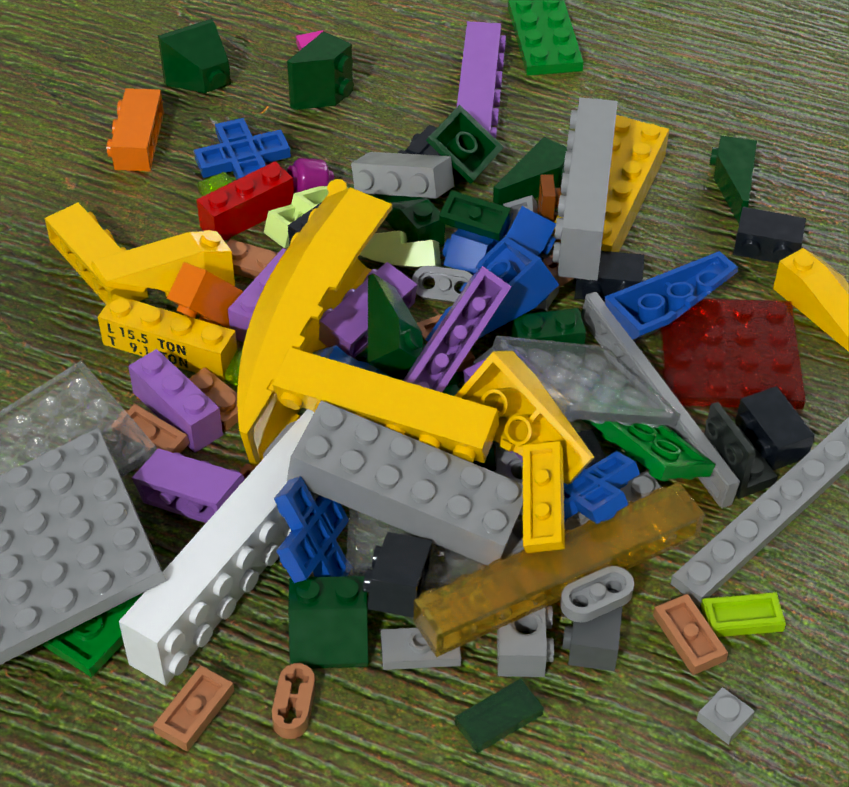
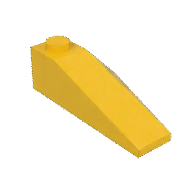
M212 230L186 232L93 260L91 267L105 287L142 293L146 292L148 288L164 291L166 296H168L183 262L204 269L235 286L232 251L218 232Z
M804 248L780 260L773 289L849 352V284L844 276L820 257Z
M493 351L455 395L456 397L498 410L499 426L494 441L498 442L500 447L509 452L514 451L523 457V445L560 441L563 447L564 483L571 484L595 458L537 376L513 351Z

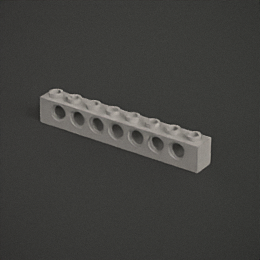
M494 441L495 473L523 484V462L515 452H508L500 447L498 442ZM522 507L496 569L498 676L545 677L546 662H553L554 639L546 638V629H552L553 622L552 606L545 605V597L551 596V574H544V565L550 564V551L526 553L522 539ZM520 632H529L531 634H522Z

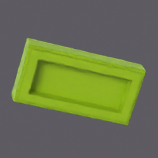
M777 592L704 598L701 602L703 617L717 637L784 632L786 626Z

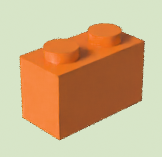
M183 262L167 299L178 304L179 306L176 311L186 316L196 318L199 315V320L230 329L228 308L244 291L204 269Z

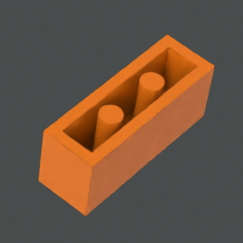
M125 88L123 100H119L117 104L118 119H114L112 122L113 138L107 141V156L112 157L114 170L150 171L164 115L161 90Z

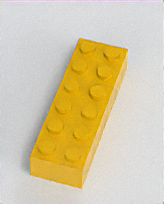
M616 115L601 251H620L665 158L669 135L668 128ZM554 228V230H553V232H552V234H551V235L554 236V237H555V228ZM556 239L555 242L561 243V240Z

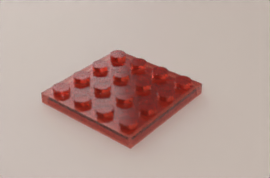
M703 298L669 325L660 329L664 382L682 406H710L713 403L719 402L722 407H739L741 398L777 386L794 409H804L806 399L791 301Z

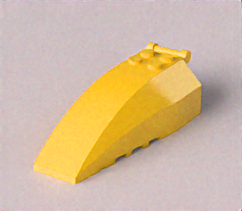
M335 179L328 183V195L318 208L312 210L308 222L302 230L295 233L292 237L290 246L277 263L263 288L247 329L239 367L237 408L239 431L250 465L257 466L263 460L265 450L289 423L300 418L298 412L302 407L299 410H294L284 406L278 400L273 388V382L288 348L291 347L311 354L328 348L319 340V320L329 308L334 309L339 305L350 289L354 288L356 290L372 271L357 257L393 209L391 203L351 187L347 189L346 182L341 179Z

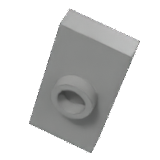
M458 626L381 629L383 670L461 666Z

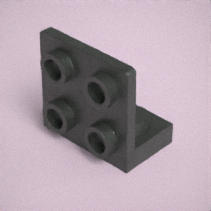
M719 402L711 404L704 435L740 481L736 492L737 498L746 497L775 484L777 475L741 427L735 425Z

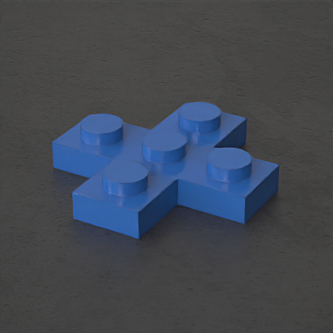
M244 118L215 124V131L220 144L194 149L195 160L203 178L233 171L237 180L266 166L265 163L291 157L290 147L281 129L252 136Z
M616 451L588 469H584L571 484L564 483V523L569 517L579 512L598 524L601 521L613 518L619 510L629 505L624 492L620 489L625 487L631 479L640 475L636 461Z
M301 476L288 480L274 497L279 513L285 518L291 529L289 535L276 550L282 566L287 570L294 583L307 580L312 571L315 577L349 576L353 570L336 541V538L349 522L340 503L321 495L314 501Z

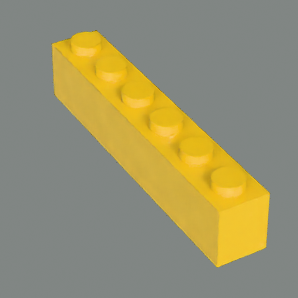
M291 347L288 348L273 382V388L278 400L288 408L299 410L302 407L315 412L322 400L437 449L452 453V455L471 463L474 460L485 463L499 426L498 410L496 408Z

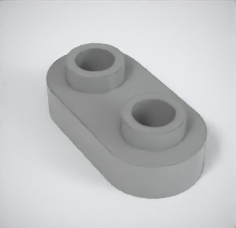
M423 266L415 271L412 281L417 284L416 294L426 300L454 303L460 295L455 290L457 284L468 283L473 275L465 270ZM426 279H434L435 285L433 288H424V281Z
M609 566L565 586L561 594V611L568 619L574 622L581 623L593 620L627 604L632 598L634 579L627 570L618 566ZM609 589H615V590H617L618 592H617V593H611V592H609L608 590H609ZM575 604H582L585 607H578Z

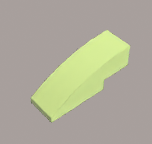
M318 186L294 193L291 205L268 211L264 233L283 248L289 247L288 225L321 203L328 195L327 186Z
M402 231L375 233L360 253V256L384 264L389 262L391 265L417 269L423 266L441 267L439 242L426 240L407 243V235Z

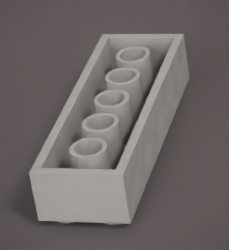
M579 97L578 110H571L570 129H575V131L569 130L567 151L564 162L565 172L563 173L561 184L562 195H560L558 215L563 218L556 219L555 239L561 240V243L554 242L552 262L559 263V277L598 280L618 101Z
M322 400L291 455L287 481L301 476L311 492L420 538L432 540V543L494 569H497L523 507L522 483Z

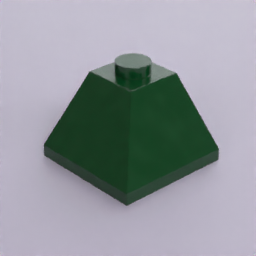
M212 19L158 35L163 78L166 86L207 93L231 84L229 60Z
M460 104L426 139L441 156H451L452 166L470 184L504 148Z

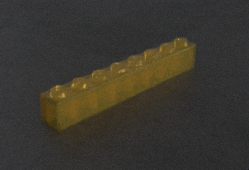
M680 482L666 488L660 487L635 502L628 501L629 505L619 510L609 520L601 521L598 524L588 520L587 523L579 527L565 530V549L526 553L525 549H523L520 553L507 559L495 560L488 567L473 574L461 575L454 582L437 590L430 589L424 592L419 598L414 599L413 622L434 655L438 657L560 601L565 586L580 578L609 566H618L628 570L700 537L705 513Z

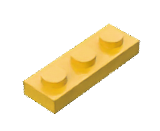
M560 441L523 445V547L526 553L565 549L563 447Z

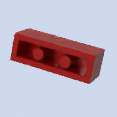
M274 161L196 199L200 228L203 231H217L225 241L265 221L268 211L291 205L294 194L293 177Z

